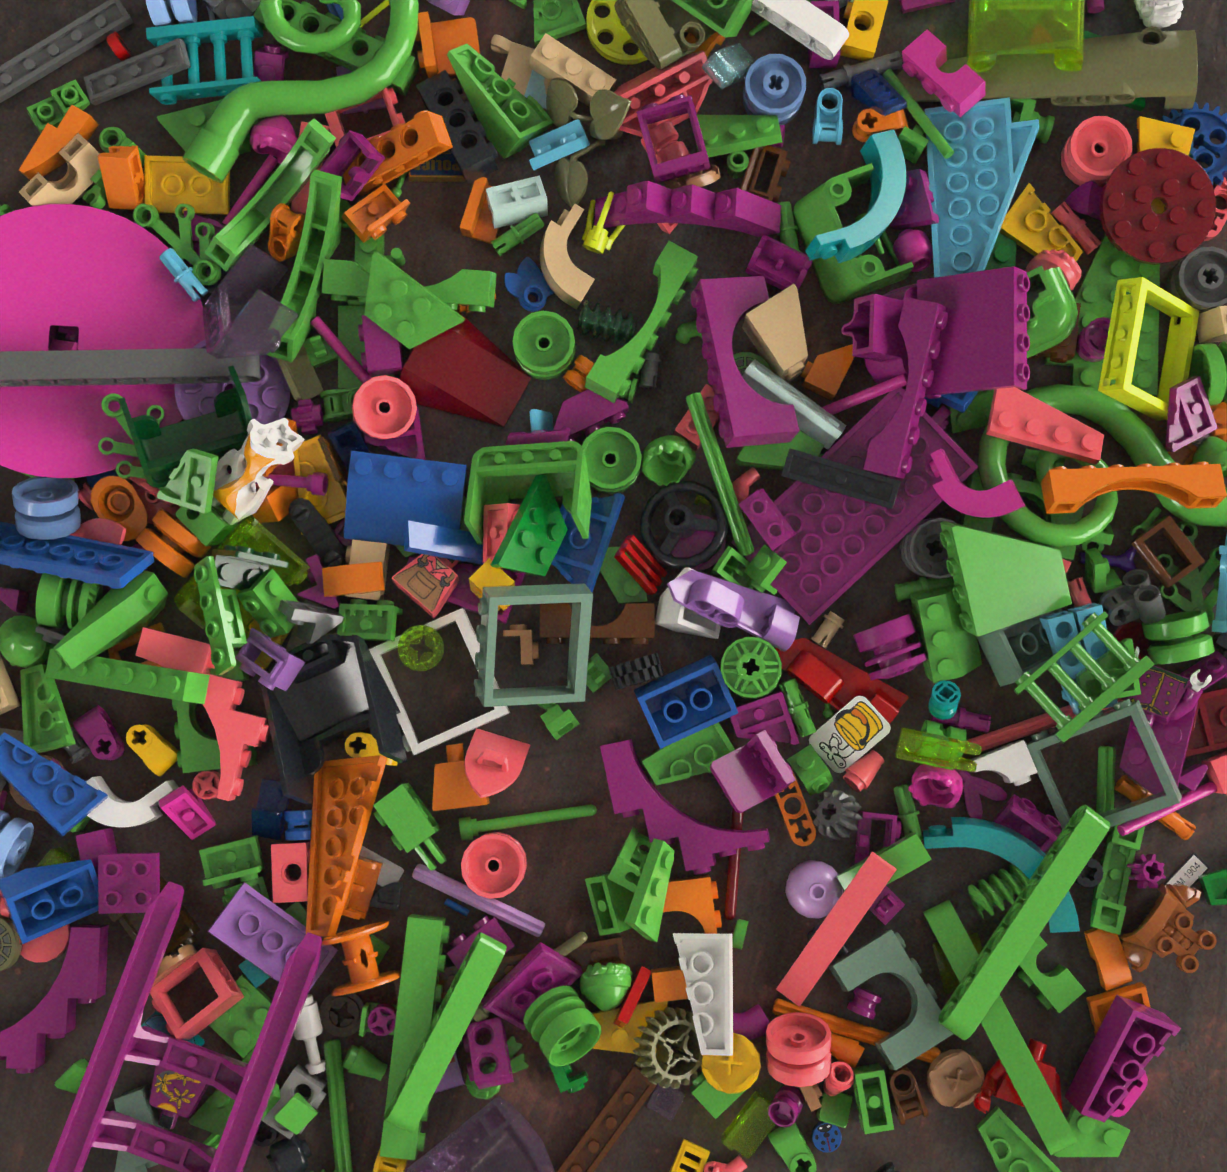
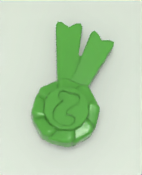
M512 1036L507 1043L512 1074L527 1069L529 1065L525 1062V1054H520L511 1060L523 1047ZM487 1063L483 1067L482 1073H492L496 1068V1063ZM467 1074L465 1085L473 1097L488 1100L499 1092L501 1085L479 1090L475 1081H470Z

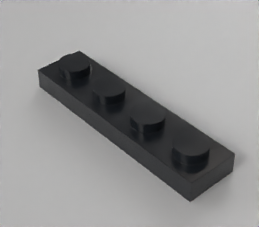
M791 448L789 449L781 475L889 509H893L901 481Z

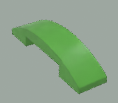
M1118 825L1113 826V830L1109 832L1100 861L1104 872L1103 878L1094 888L1090 927L1117 935L1121 934L1127 907L1123 905L1129 883L1128 877L1132 870L1127 864H1133L1135 853L1140 850L1145 826L1125 836L1119 834L1117 830Z

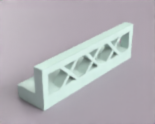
M756 359L744 371L743 379L759 395L776 403L794 405L799 429L825 445L824 447L827 450L830 449L846 427L844 423Z

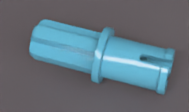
M169 248L160 255L161 262L175 277L174 282H179L193 302L201 298L194 288L202 296L208 292L192 273L193 268H188L174 249Z

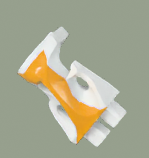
M286 418L265 425L252 419L247 427L249 435L245 439L242 448L239 451L236 449L228 451L218 461L212 506L215 507L222 504L226 508L223 513V519L228 524L234 525L256 513L274 482L270 478L267 479L262 476L271 465H285L294 459L293 452L305 440L301 435L290 429L288 426L289 421ZM279 442L283 446L276 445V443ZM228 465H230L232 468L231 474H229L227 471ZM255 482H257V484L260 487L257 492Z

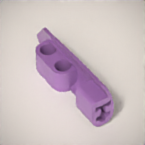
M690 570L667 583L673 601L723 627H738L755 637L769 642L772 646L782 651H787L795 640L800 617L794 614L796 610L785 599L761 593L695 570Z

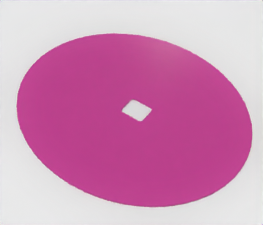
M74 204L32 206L0 216V352L48 351L50 326L78 327V350L192 349L199 342L208 338V330L201 299L193 302L179 282H174L175 277L159 258L169 248L138 224L109 211ZM175 384L0 387V465L33 476L78 478L114 470L121 461L131 463L138 459V457L116 453L107 456L103 455L98 448L99 441L104 437L112 438L116 442L134 445L116 418H111L103 412V398L112 393L125 398L132 418L147 415V409L152 405L161 406L164 410V419L159 425L161 428L181 422L183 419L175 400ZM111 402L108 408L110 411L115 412L119 410L120 405L117 402ZM153 409L150 412V416L158 419L161 416V412L158 409ZM109 441L102 444L104 451H111L113 448V444Z

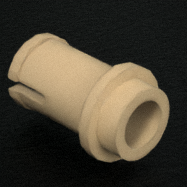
M831 611L828 615L825 614L823 616L825 620L811 638V640L825 649L838 629H843L844 626L842 624L845 621Z

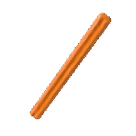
M779 998L775 1000L772 1012L778 1016L796 1012L814 1015L826 1022L832 1033L874 1046L875 1042L890 1034L889 1032L802 1005L799 1007L795 1003ZM932 1047L916 1057V1059L932 1063L941 1054V1050L937 1047Z

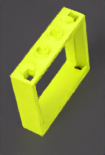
M1143 277L1117 280L1098 391L1156 421L1168 420L1170 388L1189 377L1200 311ZM1145 302L1171 317L1157 398L1131 385ZM1178 317H1181L1180 324H1177ZM1111 380H1116L1115 384L1110 386Z

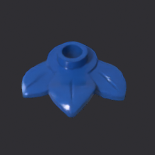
M526 257L517 269V274L505 273L504 275L507 291L519 298L521 306L527 311L536 312L541 310L546 304L547 297L554 294L547 284L543 273H541L530 257ZM528 295H534L536 297V302H530L528 300Z

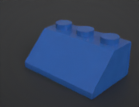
M712 655L633 690L660 749L739 713L724 682L719 666Z

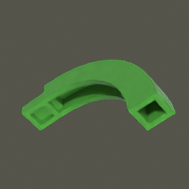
M315 118L312 119L268 181L248 204L214 236L204 253L221 268L228 271L270 228L272 210L280 203L289 206L310 180V175L314 169L317 170L331 151L329 148L336 137Z

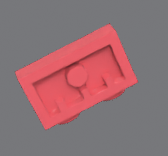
M520 504L484 505L483 562L488 558L493 561Z

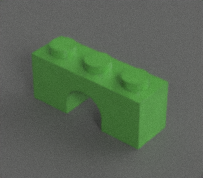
M1039 935L1019 964L1018 969L1020 972L1017 975L1028 988L1033 985L1039 994L1036 998L1046 1010L1052 1008L1056 1012L1061 1013L1086 990L1072 973L1060 964L1050 972L1040 973L1036 965V958L1047 944Z

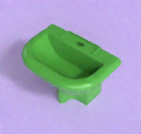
M1040 266L1027 272L1030 281V288L1027 292V305L1030 310V318L1027 321V334L1030 339L1027 359L1061 343L1069 337L1076 326L1078 315L1076 301L1060 267L1044 271L1043 267Z

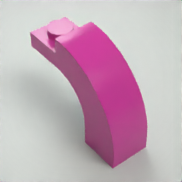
M943 449L930 454L933 461L929 462L934 475L936 478L941 476L943 479L934 484L933 487L938 495L955 510L974 517H999L1025 507L1013 480L1010 479L988 490H973L960 481Z

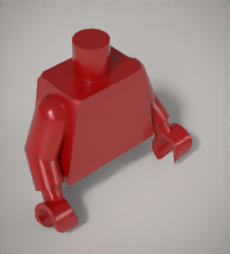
M1030 1038L1028 1049L1063 1113L1060 1076L1056 1072V1067L1043 1061L1047 1044ZM1000 1059L987 1072L981 1091L973 1101L975 1108L985 1114L986 1111L989 1112L992 1095L1024 1107Z

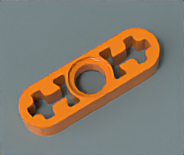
M796 779L788 786L789 790L794 787L795 793H787L781 798L779 793L774 796L790 839L799 846H808L815 840L816 829ZM794 797L799 800L800 809L797 813L789 814L785 811L784 803L788 798ZM805 814L806 819L800 820L803 828L810 829V833L806 834L807 839L805 841L800 837H795V833L799 831L796 822L790 825L789 819H797Z

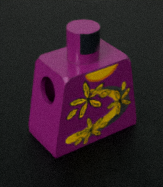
M155 1066L149 1104L162 1109L158 1125L174 1129L178 1116L186 1118L191 1116L197 1109L209 1085L160 1066Z

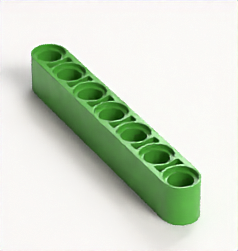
M482 932L477 934L384 1116L385 1121L410 1133L414 1132L505 955L507 945Z

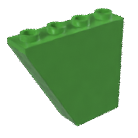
M940 522L942 529L940 540L948 554L946 565L948 572L953 576L955 584L953 595L961 609L959 620L962 628L967 632L979 637L1072 604L1062 555L1059 549L957 523Z

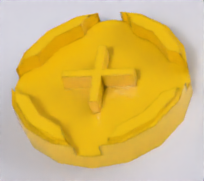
M733 1033V1055L731 1056L702 1055V1072L707 1082L718 1091L727 1094L741 1093L750 1088L758 1078L761 1068L760 1054L755 1045L743 1035Z

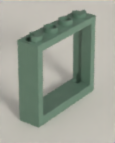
M585 583L483 587L482 598H480V603H478L481 625H477L476 628L480 652L475 654V666L479 671L478 679L474 680L475 697L480 699L483 707L585 701L593 593ZM572 603L567 685L493 689L498 605Z
M1126 699L1113 704V710L1105 713L1101 710L1070 737L1072 738L1130 715L1135 723L1164 791L1099 814L1110 822V827L1178 804L1182 799L1139 700L1131 702L1130 699ZM1043 730L1032 735V740L1026 746L1063 830L1070 820V816L1040 750L1060 741L1055 736L1058 731L1049 734L1047 730Z

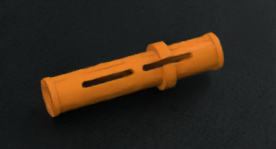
M1127 775L1121 776L1114 788L1131 802L1153 795L1136 784ZM1177 812L1157 820L1184 841L1188 840L1196 829L1194 824L1181 817Z

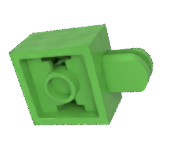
M409 783L401 784L373 805L377 810L374 812V816L383 827L387 825L393 833L391 839L400 851L405 849L408 853L415 849L426 866L433 871L437 868V865L422 843L424 842L440 864L447 861L442 851L431 838L442 828Z

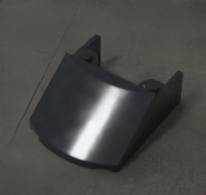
M331 634L320 637L312 644L305 642L288 652L303 660L305 664L287 691L278 687L270 690L261 684L284 796L307 805L312 803L313 798L308 776L317 773L323 767L325 761L323 747L367 727H370V732L376 739L381 755L401 764L407 762L396 715L401 712L364 639L360 636L353 634L352 636Z

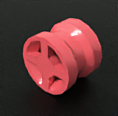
M215 770L198 773L192 783L195 795L204 800L217 798L221 773Z

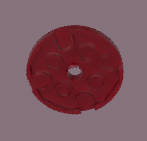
M1167 148L1147 149L1130 156L1113 170L1101 192L1099 205L1100 219L1106 236L1118 251H1122L1134 258L1135 261L1145 264L1169 263L1193 252L1207 237L1214 222L1216 211L1214 188L1205 170L1190 156ZM1154 199H1159L1165 204L1162 214L1152 211L1151 203Z

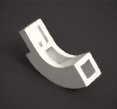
M102 776L92 777L86 783L106 793L108 798L87 816L98 823L111 827L143 825L163 816L157 807L159 800L179 787L174 780H168L143 798L135 802H129L117 797L110 790Z

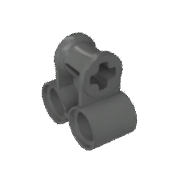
M1142 569L1127 572L1122 579L1124 585L1104 592L1099 600L1103 610L1108 612L1110 622L1115 626L1127 624L1138 618L1144 623L1153 624L1161 621L1166 614L1159 588L1151 585L1148 573Z

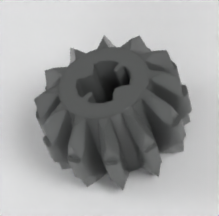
M834 789L832 793L824 792V800H816L819 806L818 809L812 811L817 815L813 823L819 827L818 831L822 835L829 836V838L834 840H840L841 837L850 838V830H858L855 824L857 820L863 819L857 814L862 807L859 803L855 802L856 798L853 795Z

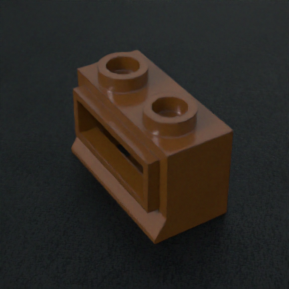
M769 145L754 148L740 189L777 203L782 187L778 186L780 176L786 177L791 162L786 160L788 151ZM764 157L777 161L767 193L754 190Z

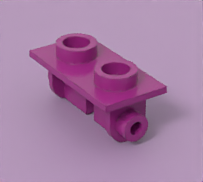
M1216 650L1179 675L1190 679L1191 675L1200 669V672L1197 674V679L1200 682H1205L1206 678L1211 675V682L1206 687L1201 688L1204 691V689L1212 686L1222 678H1227V659Z

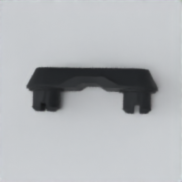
M304 498L293 500L289 506V515L302 534L308 539L323 563L327 567L344 565L346 563V550L324 517L309 500Z

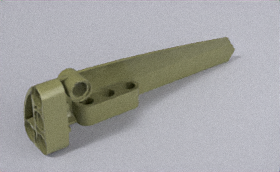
M1151 26L1136 33L1079 39L949 59L939 68L941 72L954 73L967 64L985 81V96L981 100L1008 97L1010 99L1051 98V103L1055 106H1096L1129 104L1135 98L1165 97L1164 109L1166 108V110L1193 109L1198 84L1197 39L1195 30L1162 31L1158 27ZM1146 42H1153V43H1155V45H1149V44H1145V43H1146ZM904 69L897 75L916 102H940V99L935 94L930 95L924 90L921 81L915 76L913 78L910 77ZM888 85L885 88L894 101H901Z

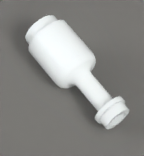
M312 994L307 995L294 1031L295 1039L305 1042L309 1059L306 1069H308L309 1075L318 1074L326 1070L325 1060L320 1059L316 1037L322 1033L323 1027L317 1001L313 1000Z

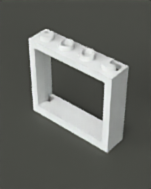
M463 608L395 637V641H386L369 649L401 712L396 715L398 723L405 734L402 736L403 744L407 752L412 750L413 755H418L510 713L508 706H494V710L421 743L418 741L381 655L456 622L475 664V654L480 652V643L477 641L475 631ZM494 677L493 689H500Z

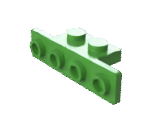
M206 556L194 566V578L198 584L200 607L203 610L206 623L205 632L210 642L211 661L215 667L216 675H223L236 666L233 647H242L247 644L236 589H220L214 557Z

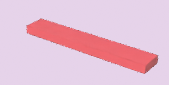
M874 852L870 854L776 988L777 991L799 1007L896 872L897 869Z

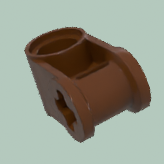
M904 1065L897 1070L888 1068L885 1078L900 1125H904L906 1120L920 1115L924 1117L929 1116L916 1079L908 1067ZM906 1074L907 1080L903 1085H894L896 1076Z

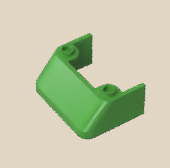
M872 163L829 179L796 202L793 209L795 225L798 226V232L805 250L816 235L843 228L835 208L848 202L852 188L868 182L874 169ZM834 255L828 259H822V257L814 259L811 264L824 297L833 304L849 301L904 280L914 267L913 263L909 262L885 271L880 259L873 255H864L859 258L854 257L842 263H838Z
M575 441L492 446L479 449L472 458L464 523L477 545H483L484 505L510 503V499L525 498L535 476L541 474L547 477L554 496H563V505L566 511L571 513L582 538L588 539L592 498L586 455L582 446Z

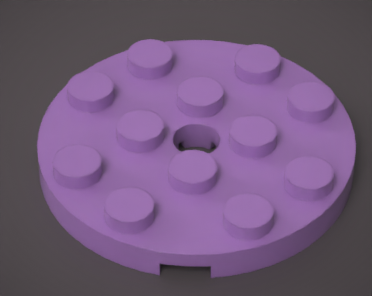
M220 334L207 338L193 347L254 348L259 350L260 380L257 382L241 383L247 397L251 417L263 425L284 418L289 405L290 388L277 358L265 355L264 343L252 337ZM230 383L175 384V400L183 420L215 412V397L224 391L225 387Z

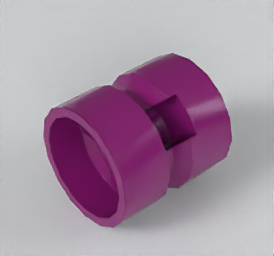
M1097 318L1079 332L1076 352L1083 360L1093 363L1104 359L1110 318Z

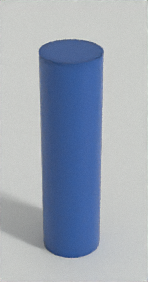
M448 898L444 905L466 917L470 911Z

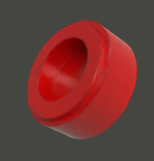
M116 31L107 36V43L121 61L132 56L128 46Z

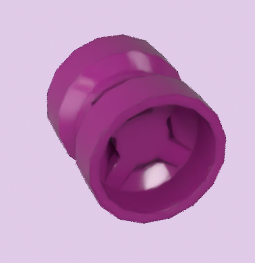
M788 1085L778 1089L768 1109L770 1119L780 1127L792 1126L804 1105L802 1093L797 1088Z

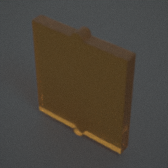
M324 437L319 438L318 442L335 481L347 488L349 471L339 448Z

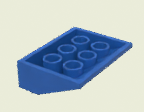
M351 451L347 482L344 539L404 546L403 524L408 520L460 530L468 470L467 465Z

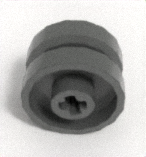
M1213 246L1200 247L1178 262L1170 271L1166 283L1167 292L1199 310V314L1225 305L1227 303V252Z

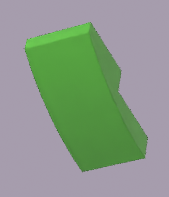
M76 79L51 90V97L27 107V112L40 134L47 123L57 128L71 105L82 111L90 105Z

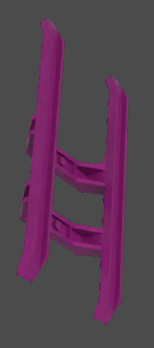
M169 881L158 897L147 908L47 1172H82L91 1147L126 1151L180 1172H243L315 977L322 947V937L307 932L296 950L288 958L248 1064L191 1042L176 1039L172 1035L153 1028L141 1027L143 1010L176 925L184 895L183 886ZM124 1060L160 1066L214 1086L235 1100L218 1148H213L113 1110L105 1111Z

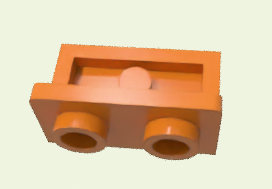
M383 184L345 211L342 218L364 243L371 237L374 240L381 237L387 231L386 226L389 224L397 225L407 216L405 211L410 202L407 199L400 202L386 184Z

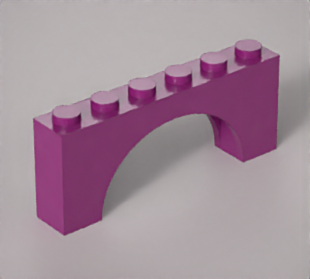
M764 276L700 279L691 293V304L693 308H696L698 316L696 320L697 331L701 333L703 340L702 355L704 359H707L709 367L707 373L708 382L713 386L714 391L713 406L715 411H718L720 418L719 434L721 438H724L726 448L788 443L799 432L794 405L776 403L755 392L741 376L733 357L732 336L735 325L745 319L748 312L769 300Z

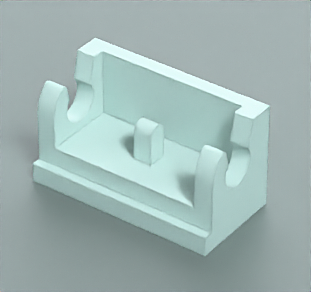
M540 175L486 188L487 204L489 211L491 210L494 229L520 223L534 213H537L540 217L548 216L547 196Z

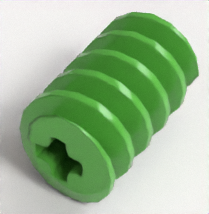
M1012 863L1008 866L1009 873L1001 868L998 871L999 878L994 874H990L988 876L989 884L984 879L978 880L979 889L973 884L968 885L970 900L983 920L982 911L986 910L993 916L994 905L1002 911L1005 910L1003 900L1006 899L1013 905V895L1019 896L1029 881V878Z

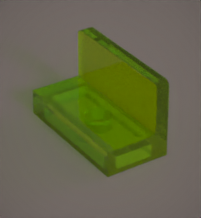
M756 1090L722 1134V1144L731 1151L734 1148L745 1158L749 1159L776 1125L768 1115L771 1102Z

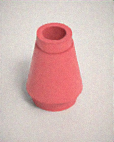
M871 750L845 769L846 774L843 776V779L853 790L860 793L863 789L869 787L885 761L879 753Z
M845 1062L831 1063L830 1073L825 1078L823 1084L824 1092L829 1096H836L849 1089L854 1083L852 1068Z

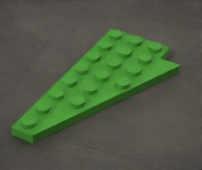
M1104 234L1101 240L1102 243L1098 246L1074 297L1076 303H1081L1078 334L1091 321L1097 318L1106 317L1111 319L1117 280L1143 277L1160 287V264H1145L1135 261L1134 258L1124 252L1118 251L1106 234ZM1145 302L1131 385L1155 397L1158 394L1159 310ZM1076 350L1072 361L1067 360L1066 363L1052 362L1050 358L1046 357L1045 365L1071 366L1070 385L1093 387L1098 390L1103 360L1093 363L1085 361L1079 357ZM1111 380L1110 386L1115 384L1116 380Z

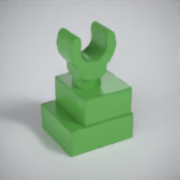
M555 703L537 704L540 708L547 711L540 717L556 740L580 724L569 709L564 712Z

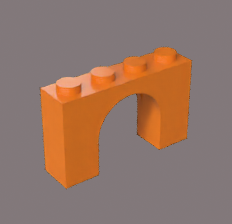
M709 875L669 879L663 912L682 911L689 913L701 923L704 934H717V928H721L722 923L720 910L714 911L713 899L718 898L716 881L711 882ZM680 966L651 969L655 1003L688 999L685 977Z

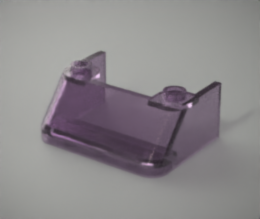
M251 243L208 298L203 308L206 350L208 354L217 359L266 355L269 352H275L280 345L281 337L298 317L296 312L272 298V290L288 271V267Z

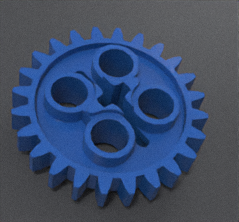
M1194 102L1193 109H1180V113L1175 109H1171L1169 117L1163 115L1161 121L1185 127L1189 126L1195 129L1196 132H1194L1189 156L1196 162H1205L1208 168L1203 169L1209 176L1212 185L1214 181L1220 186L1224 180L1223 177L1227 178V113L1222 116L1219 115V106L1213 111H1209V103H1206L1203 109H1199L1197 102ZM1216 138L1222 144H1213L1210 139Z

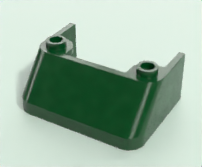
M234 365L228 367L233 388L222 391L215 397V412L160 428L157 420L150 415L132 418L125 398L119 399L146 481L150 486L156 488L165 487L170 480V474L179 466L181 458L189 449L194 448L217 455L219 461L228 451L232 449L239 451L242 448L245 439L249 435L247 427L252 417L245 391Z

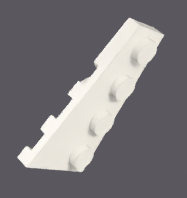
M673 933L680 956L681 971L683 970L688 1000H690L693 1011L692 1017L701 1055L731 1056L733 1055L732 934Z

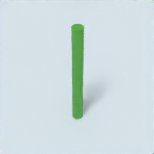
M892 69L885 71L882 77L945 159L950 158L954 154L953 149Z

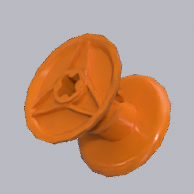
M389 921L364 925L336 933V936L322 938V945L342 944L345 960L342 963L344 966L347 965L351 980L334 988L331 996L359 992L401 977V972L395 970L379 973L376 957L379 954L378 951H374L370 934L387 928Z

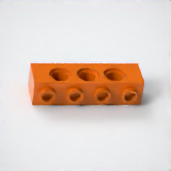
M421 111L416 113L414 119L407 123L393 126L389 133L371 138L369 142L385 159L358 194L364 196L383 184L453 148L442 116L430 111ZM362 150L342 175L345 184L351 179L348 174L349 170L355 166L360 167L367 158L362 153Z

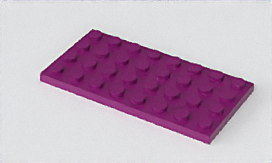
M900 387L890 391L821 458L863 470L870 441L881 433L893 419L901 405L905 390ZM926 412L919 418L917 428L920 429L917 443L912 446L910 455L913 458L910 472L906 473L905 479L872 472L901 481L893 509L799 481H795L773 502L796 535L774 550L787 563L772 581L771 585L778 590L809 625L943 501L933 487L934 484L943 479L941 476L936 478L930 467L929 462L933 461L931 453L943 449L961 482L978 468L973 460ZM752 523L747 527L754 547V553L745 556L749 562L753 560L764 544L769 547ZM733 540L731 543L736 547L735 541Z

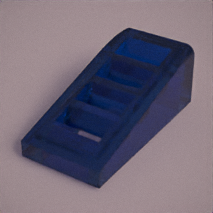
M870 69L852 76V97L881 115L886 116L907 107V101L876 70Z

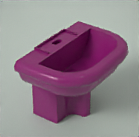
M917 283L893 289L883 296L871 294L854 299L853 318L849 323L842 326V334L853 339L852 356L864 358L865 367L877 384L904 373L908 377V353L898 324L905 297L917 299Z

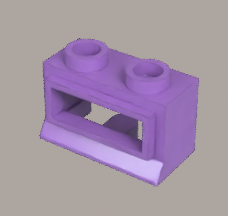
M254 628L250 629L247 644L242 646L235 657L242 663L239 667L241 670L253 677L257 673L261 676L258 682L270 690L278 687L287 691L305 664L303 660L288 653L287 649L271 641L269 636ZM261 651L277 661L271 673H268L254 663Z

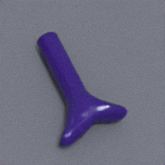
M1133 546L1120 556L1101 554L1103 558H1107L1111 567H1118L1126 573L1137 569L1133 561L1137 551ZM1080 552L1079 563L1085 564V552Z

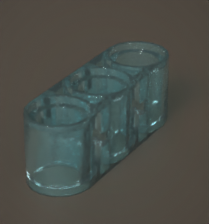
M737 43L715 52L703 64L702 69L720 89H724L744 80L750 66L756 60L741 43Z

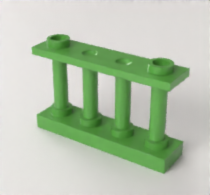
M1105 611L1099 616L1094 612L1082 623L1085 628L1033 674L1027 671L1015 681L1018 687L1014 692L1019 695L1026 690L1057 723L1056 727L1059 731L1055 736L1062 744L1154 665L1147 655L1141 660L1137 656L1133 657L1101 624L1109 616ZM1093 632L1125 665L1123 669L1126 673L1118 680L1115 676L1111 677L1079 644L1089 633ZM1071 651L1102 684L1100 688L1104 692L1096 699L1092 695L1088 697L1060 667L1057 661ZM1047 670L1080 704L1078 708L1081 712L1073 719L1070 715L1066 716L1034 682Z

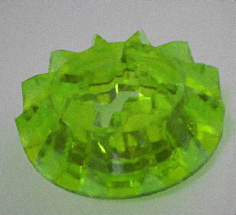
M416 625L407 629L400 637L398 654L401 661L408 668L415 671H427L438 665L444 654V641L435 629L426 625ZM423 636H425V646L432 649L433 652H423L422 657L420 656L419 661H417L418 651L409 647V645L420 644Z

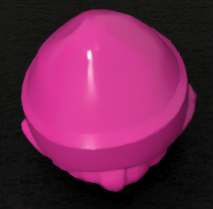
M284 116L267 117L254 125L250 131V144L253 150L259 154H270L277 157V162L280 164L298 140L292 124Z
M932 760L916 768L908 791L912 793L913 798L919 801L921 806L928 804L952 809L962 795L963 780L950 764L939 760Z

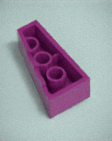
M1116 995L1064 1097L1080 1114L1105 1123L1127 1096V1088L1131 1083L1141 1079L1146 1073L1144 1067L1154 1055L1159 1057L1165 1049L1163 1044L1171 1034L1175 1037L1182 1028L1163 1012Z

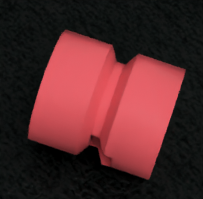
M672 122L661 123L649 131L658 164L690 155L684 142L677 141L679 134ZM642 137V139H641V144L643 145V147H644L645 150H646L645 142H644V139H643V137Z

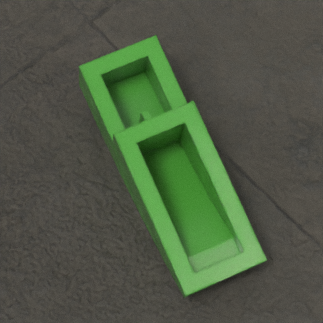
M913 832L892 845L885 846L875 852L876 855L897 869L887 884L932 860L917 834ZM867 858L836 876L844 891Z

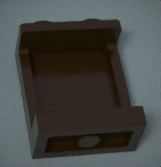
M160 875V893H161V891L164 889V887L167 885V883H166V881L163 879V877ZM181 904L179 916L163 958L171 955L179 947L193 944L197 941L194 935L201 931L183 904ZM145 913L107 914L112 922L119 921L135 942Z

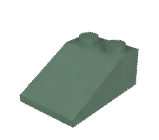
M1062 608L977 637L1000 687L1015 683L1027 671L1033 674L1053 656L1046 631L1042 628L1039 617L1061 612Z

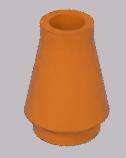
M831 1032V1055L839 1062H845L854 1069L865 1048L859 1045V1041Z

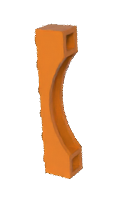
M1204 461L1192 465H1181L1174 462L1164 466H1152V464L1145 463L1136 467H1124L1117 464L1108 468H1096L1095 466L1088 465L1079 469H1067L1064 466H1059L1049 470L1041 481L1046 514L1075 513L1081 506L1095 497L1120 490H1144L1157 493L1178 502L1187 509L1216 508L1227 496L1221 464H1209Z

